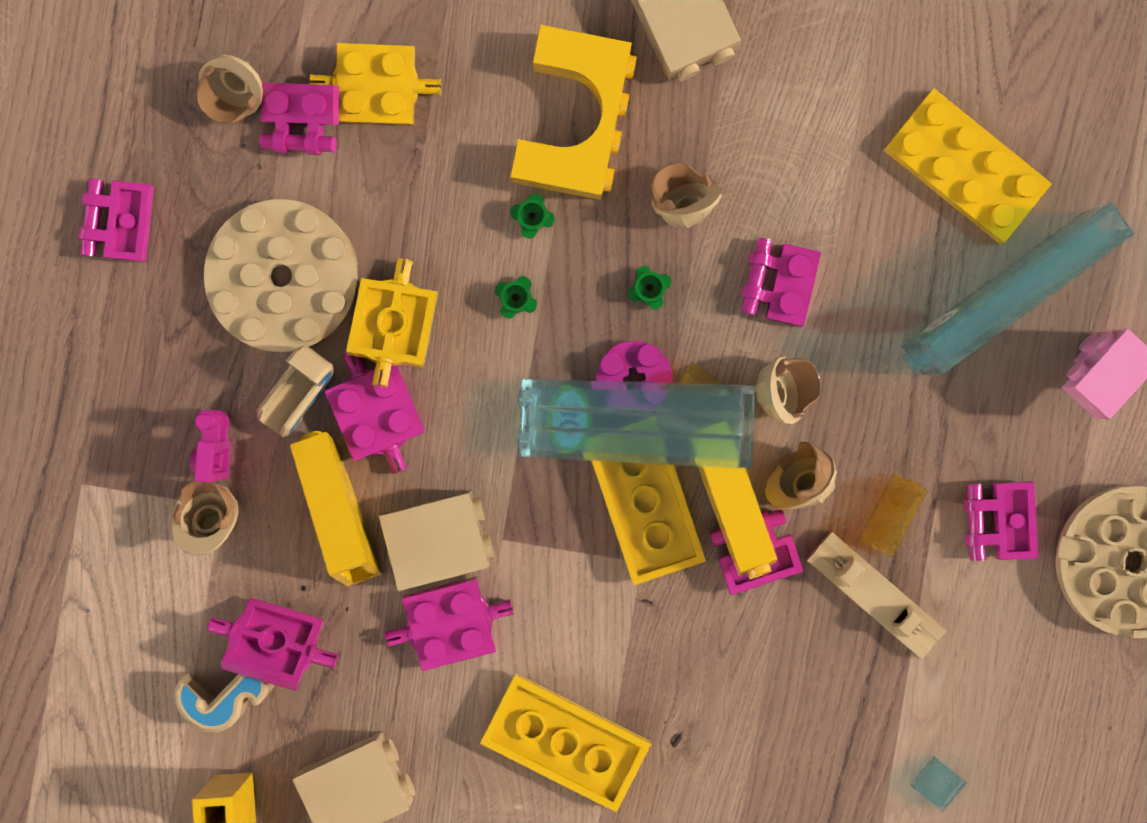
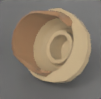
M223 54L211 58L203 65L199 71L196 100L205 115L217 123L228 125L236 123L257 111L262 102L263 87L259 74L249 62L235 56Z
M687 163L667 165L660 169L652 179V207L669 225L674 227L691 228L693 225L701 224L722 197L719 186L714 180L710 179L708 175H701Z
M785 356L775 358L771 364L762 369L758 375L755 387L757 402L761 405V408L766 414L785 425L793 424L805 415L804 411L820 397L821 392L820 378L815 366L809 360L786 358Z
M800 442L796 452L781 458L780 465L767 480L765 494L767 500L774 508L783 511L823 504L824 500L835 489V477L837 474L835 461L824 450L817 448L813 444Z
M195 480L182 486L172 515V534L175 544L184 553L194 556L206 555L218 549L228 538L237 522L239 514L238 501L230 490L214 482H197Z

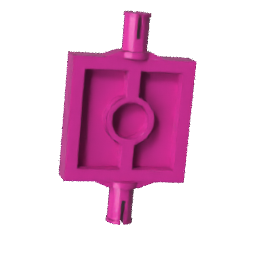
M347 353L343 354L342 356L352 376L344 383L327 389L324 392L353 461H358L372 454H385L392 475L399 472L394 457L401 471L407 469L408 467H406L399 447L408 439L425 433V430L398 366H391L388 388H382L380 384L377 387L371 384L375 369L366 370L361 357L353 356L356 362V366H354L351 356Z
M477 576L403 595L402 601L407 615L406 627L385 631V639L387 640L388 647L410 641L417 652L421 670L433 669L496 652L491 631L492 621L514 615L513 606L510 599L488 605V602L481 594Z
M254 598L249 599L244 613L234 623L212 616L207 628V632L229 638V646L222 659L223 670L293 691H297L304 672L312 663L334 670L339 657L338 653L317 648V640L323 627V619Z

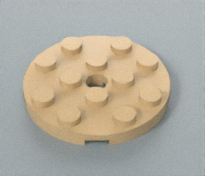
M272 199L241 209L230 217L218 230L209 246L205 259L204 287L214 315L222 326L235 338L260 350L294 352L301 346L311 348L323 342L345 322L357 297L358 262L350 240L340 226L328 215L303 202L288 199ZM287 266L290 269L292 277L289 284L283 287H277L273 284L272 273L275 267Z
M1116 486L1089 497L1074 510L1066 521L1056 548V574L1059 586L1069 605L1090 625L1117 636L1147 638V487ZM1137 551L1141 555L1142 563L1136 571L1130 572L1125 569V560L1128 552Z

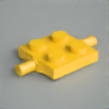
M337 43V65L333 75L310 74V81L325 82L310 84L339 86V123L414 125V105L418 94L441 95V79H419L415 69L414 46Z
M397 258L396 260L397 264L393 280L377 281L361 278L346 350L348 355L368 358L376 363L371 384L377 387L380 384L382 388H388L391 366L407 365L424 368L438 297L437 291L417 288L408 282L413 262L405 259L404 265L403 258Z

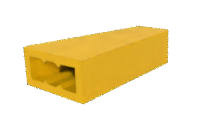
M727 420L691 433L690 450L738 576L748 574L749 579H754L770 573V565L776 563L777 556L729 421Z
M313 431L302 435L299 442L290 444V448L329 576L349 587L382 575L383 571L336 441L327 432Z

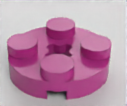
M626 341L612 347L602 358L596 372V385L601 399L613 411L630 417L648 415L657 410L667 400L673 381L671 366L667 358L656 346L642 341ZM629 368H636L637 373H644L645 380L640 382V389L633 390L631 384L625 385L623 382V377L629 375Z

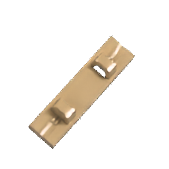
M829 531L805 558L806 561L920 659L923 660L932 647L947 632L833 532ZM906 608L908 612L907 617L900 623H894Z

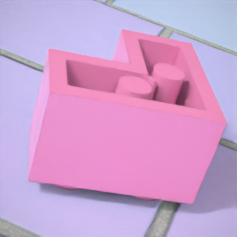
M1129 329L1108 330L1098 334L1096 332L1090 334L1080 344L1079 349L1081 353L1073 360L1076 364L1066 375L1069 380L1062 386V389L1095 419H1111L1147 379V345Z

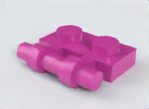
M262 82L261 121L275 122V132L273 134L262 133L260 135L259 143L262 149H273L275 153L288 154L291 150L306 151L308 155H321L322 152L336 151L337 140L332 136H324V124L339 125V86ZM292 123L308 124L306 135H292Z
M89 178L87 193L82 195L81 205L85 206L83 228L80 227L78 231V240H82L80 255L96 257L97 243L103 242L105 243V258L146 263L155 187L149 184L112 180L109 196L103 195V180ZM101 208L109 209L106 230L99 229Z
M758 238L755 252L750 253L748 264L751 265L747 285H743L740 297L744 298L741 313L756 315L758 302L768 304L765 319L804 327L821 252L783 244L780 256L777 258L770 255L773 241ZM766 269L776 271L771 291L762 289Z
M203 410L198 413L195 419L197 429L202 432V439L197 442V448H193L191 452L190 470L195 472V481L211 483L229 478L231 441L228 440L229 417L222 410Z
M1035 482L992 483L993 498L985 499L982 494V484H966L967 499H963L964 511L968 512L969 533H965V545L970 547V560H986L985 546L995 545V555L998 560L1038 558ZM983 511H993L994 532H984Z
M779 509L767 513L766 510L761 511L777 556L776 563L770 565V573L754 579H749L748 574L738 576L730 553L717 557L730 595L803 572L792 535L786 534L776 538L773 527L786 523L783 510ZM721 529L709 533L714 547L726 543Z

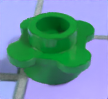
M538 193L531 194L528 200H525L520 205H513L510 209L511 218L518 221L522 228L521 234L527 239L534 238L537 231L544 227H552L555 222L554 214L547 211L543 204L544 198ZM532 212L536 214V218L533 220L529 218V214Z
M647 266L639 267L635 272L637 277L635 284L628 290V297L633 302L641 301L648 304L650 309L657 310L664 304L662 297L665 290L671 286V279L667 274L660 275L656 272H651ZM648 284L653 286V290L650 292L646 290Z
M520 276L517 281L509 282L508 284L500 282L496 285L495 294L500 297L502 303L501 314L503 317L512 319L517 313L524 311L532 313L536 310L537 301L532 298L530 292L531 281L529 278ZM514 294H518L520 296V299L518 301H514L512 299V296Z

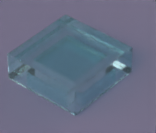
M934 756L911 786L939 810L944 812L967 782Z

